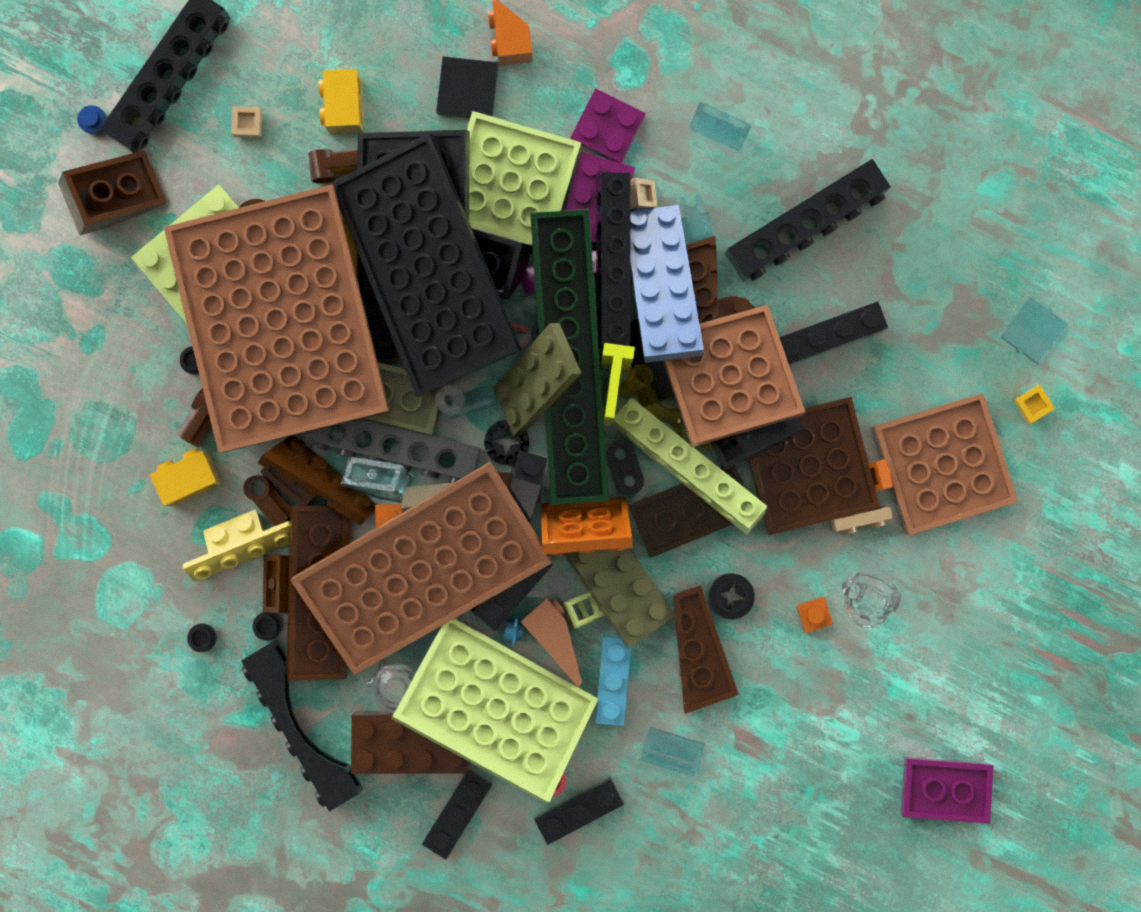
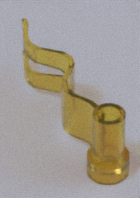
M636 365L628 373V377L619 385V395L625 399L634 396L642 407L661 422L671 424L675 433L683 438V424L685 437L689 441L679 409L667 408L659 402L654 389L650 386L653 381L652 371L645 365ZM709 443L699 445V447L706 448L709 451L713 449Z

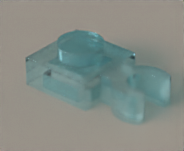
M699 194L695 195L696 205L693 207H689L686 204L685 197H682L680 200V208L687 214V217L681 218L686 245L714 236L709 213L700 214L702 198Z

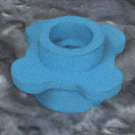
M516 616L515 620L506 619L504 642H510L514 647L516 640L521 641L523 624L517 623L518 617Z

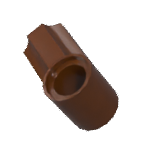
M317 149L308 152L310 176L313 183H331L336 181V178H342L357 170L358 149L338 152L330 149Z
M203 388L194 398L191 406L192 411L177 433L180 438L200 448L212 429Z
M254 475L247 478L243 485L244 494L257 505L275 527L290 519V504L275 488L273 482L264 475ZM256 480H261L265 485V491L261 496L256 495L252 489V485Z

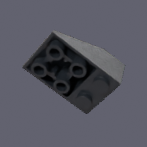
M796 417L710 442L725 470L731 473L801 432L804 428Z

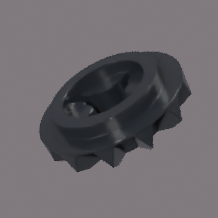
M506 420L495 422L487 430L484 438V446L488 456L493 461L503 465L513 464V459L519 451L528 452L530 444L527 431L523 435L513 436ZM506 430L510 434V439L519 441V444L515 443L509 446L507 454H505L503 445L494 443L495 440L504 439Z
M729 573L720 576L714 580L709 590V603L712 609L719 616L726 619H738L745 616L754 604V589L751 583L739 574ZM733 584H735V593L743 597V600H733L732 604H730V609H728V599L720 595V592H729Z

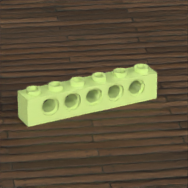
M631 398L614 417L613 425L618 432L746 535L765 514L767 506L698 450L694 447L691 448L688 442Z

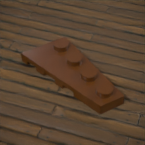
M712 236L686 245L699 324L719 318L716 236Z
M295 435L289 436L264 453L258 461V464L265 468L271 465L281 472L279 476L290 482L291 479L299 482L306 487L305 492L314 498H325L328 500L329 507L360 526L375 513V505L377 504L367 494L361 492L348 478L336 471L324 458L318 456Z
M701 585L673 594L684 714L735 697L739 693Z

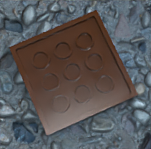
M852 397L804 408L805 414L797 417L804 430L749 461L758 499L767 506L763 518L768 535L880 508Z

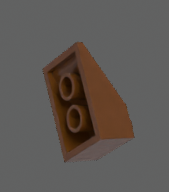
M145 150L62 171L58 182L79 235L111 227L166 204L165 197Z

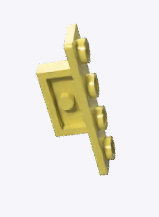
M255 509L203 530L208 554L184 563L183 569L193 581L204 580L220 571L234 568L242 562L261 557L264 553L279 547L288 546L290 522L287 521L264 530L261 515Z

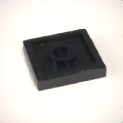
M443 56L436 113L471 118L472 111L493 117L499 63Z

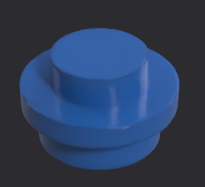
M95 105L85 106L77 116L79 127L89 134L101 132L100 127L107 119L104 111Z

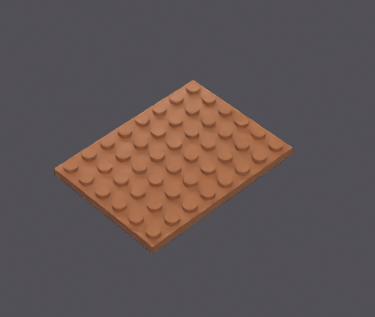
M333 184L164 227L218 453H225L389 412Z

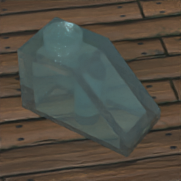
M349 456L341 483L344 486L377 499L402 503L404 487L411 486L413 477L402 465Z

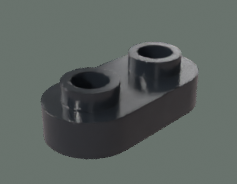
M615 440L609 445L606 453L615 485L624 495L637 494L643 488L644 477L635 449L626 440ZM618 449H623L626 452V457L622 460L617 459L615 456V452ZM626 476L634 478L635 483L633 486L628 487L624 484Z

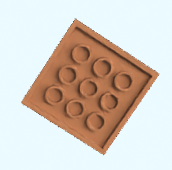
M768 305L700 323L704 356L663 361L691 448L805 414L804 406Z
M984 393L872 427L882 460L886 459L887 466L892 473L893 487L891 488L907 536L1018 502Z

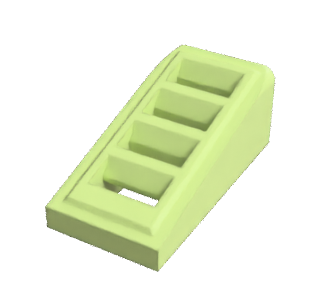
M589 591L561 603L562 607L566 610L564 615L571 630L605 616L599 610ZM587 599L593 615L589 616L582 600ZM573 604H576L582 620H578L572 606Z

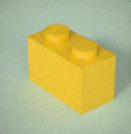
M323 70V80L318 82L320 98L324 97V108H320L321 125H325L329 134L363 133L361 77L358 70Z
M198 448L193 449L182 455L184 459L173 463L172 460L164 462L156 467V472L150 474L163 506H174L223 483L209 452L199 451Z

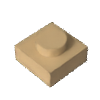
M232 106L231 135L241 138H262V108Z
M631 179L630 208H657L654 180Z

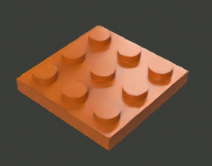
M626 497L609 498V501L561 505L541 503L543 554L560 556L569 552L592 553L596 550L609 549L611 551H621L625 548H633Z

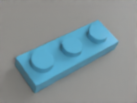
M603 636L595 723L624 726L631 648L627 649L622 640L617 637Z

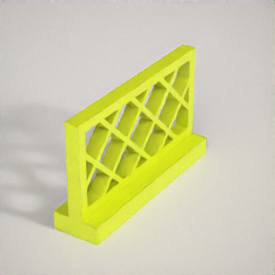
M604 343L600 369L610 370L604 426H612L615 417L621 371L629 372L635 347Z

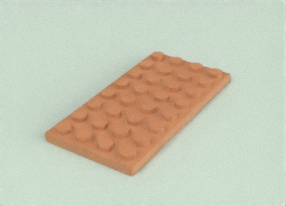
M488 462L293 576L290 581L355 675L550 565L552 558L549 554H543L542 542L492 463Z

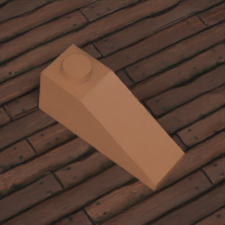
M546 598L520 622L575 685L579 687L582 684V678L567 621L563 616L566 610L556 599L550 601Z

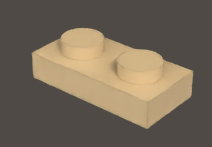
M881 506L880 508L832 519L829 522L831 530L840 531L841 535L857 532L858 526L867 524L868 528L884 526L885 520L892 519L893 517L890 507Z

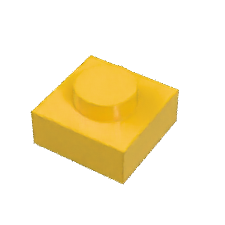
M1041 385L1033 387L1013 400L1027 424H1032L1055 409Z

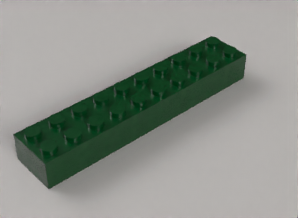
M589 209L530 213L538 334L540 335L550 323H560L581 371L579 377L544 412L551 505L609 501Z

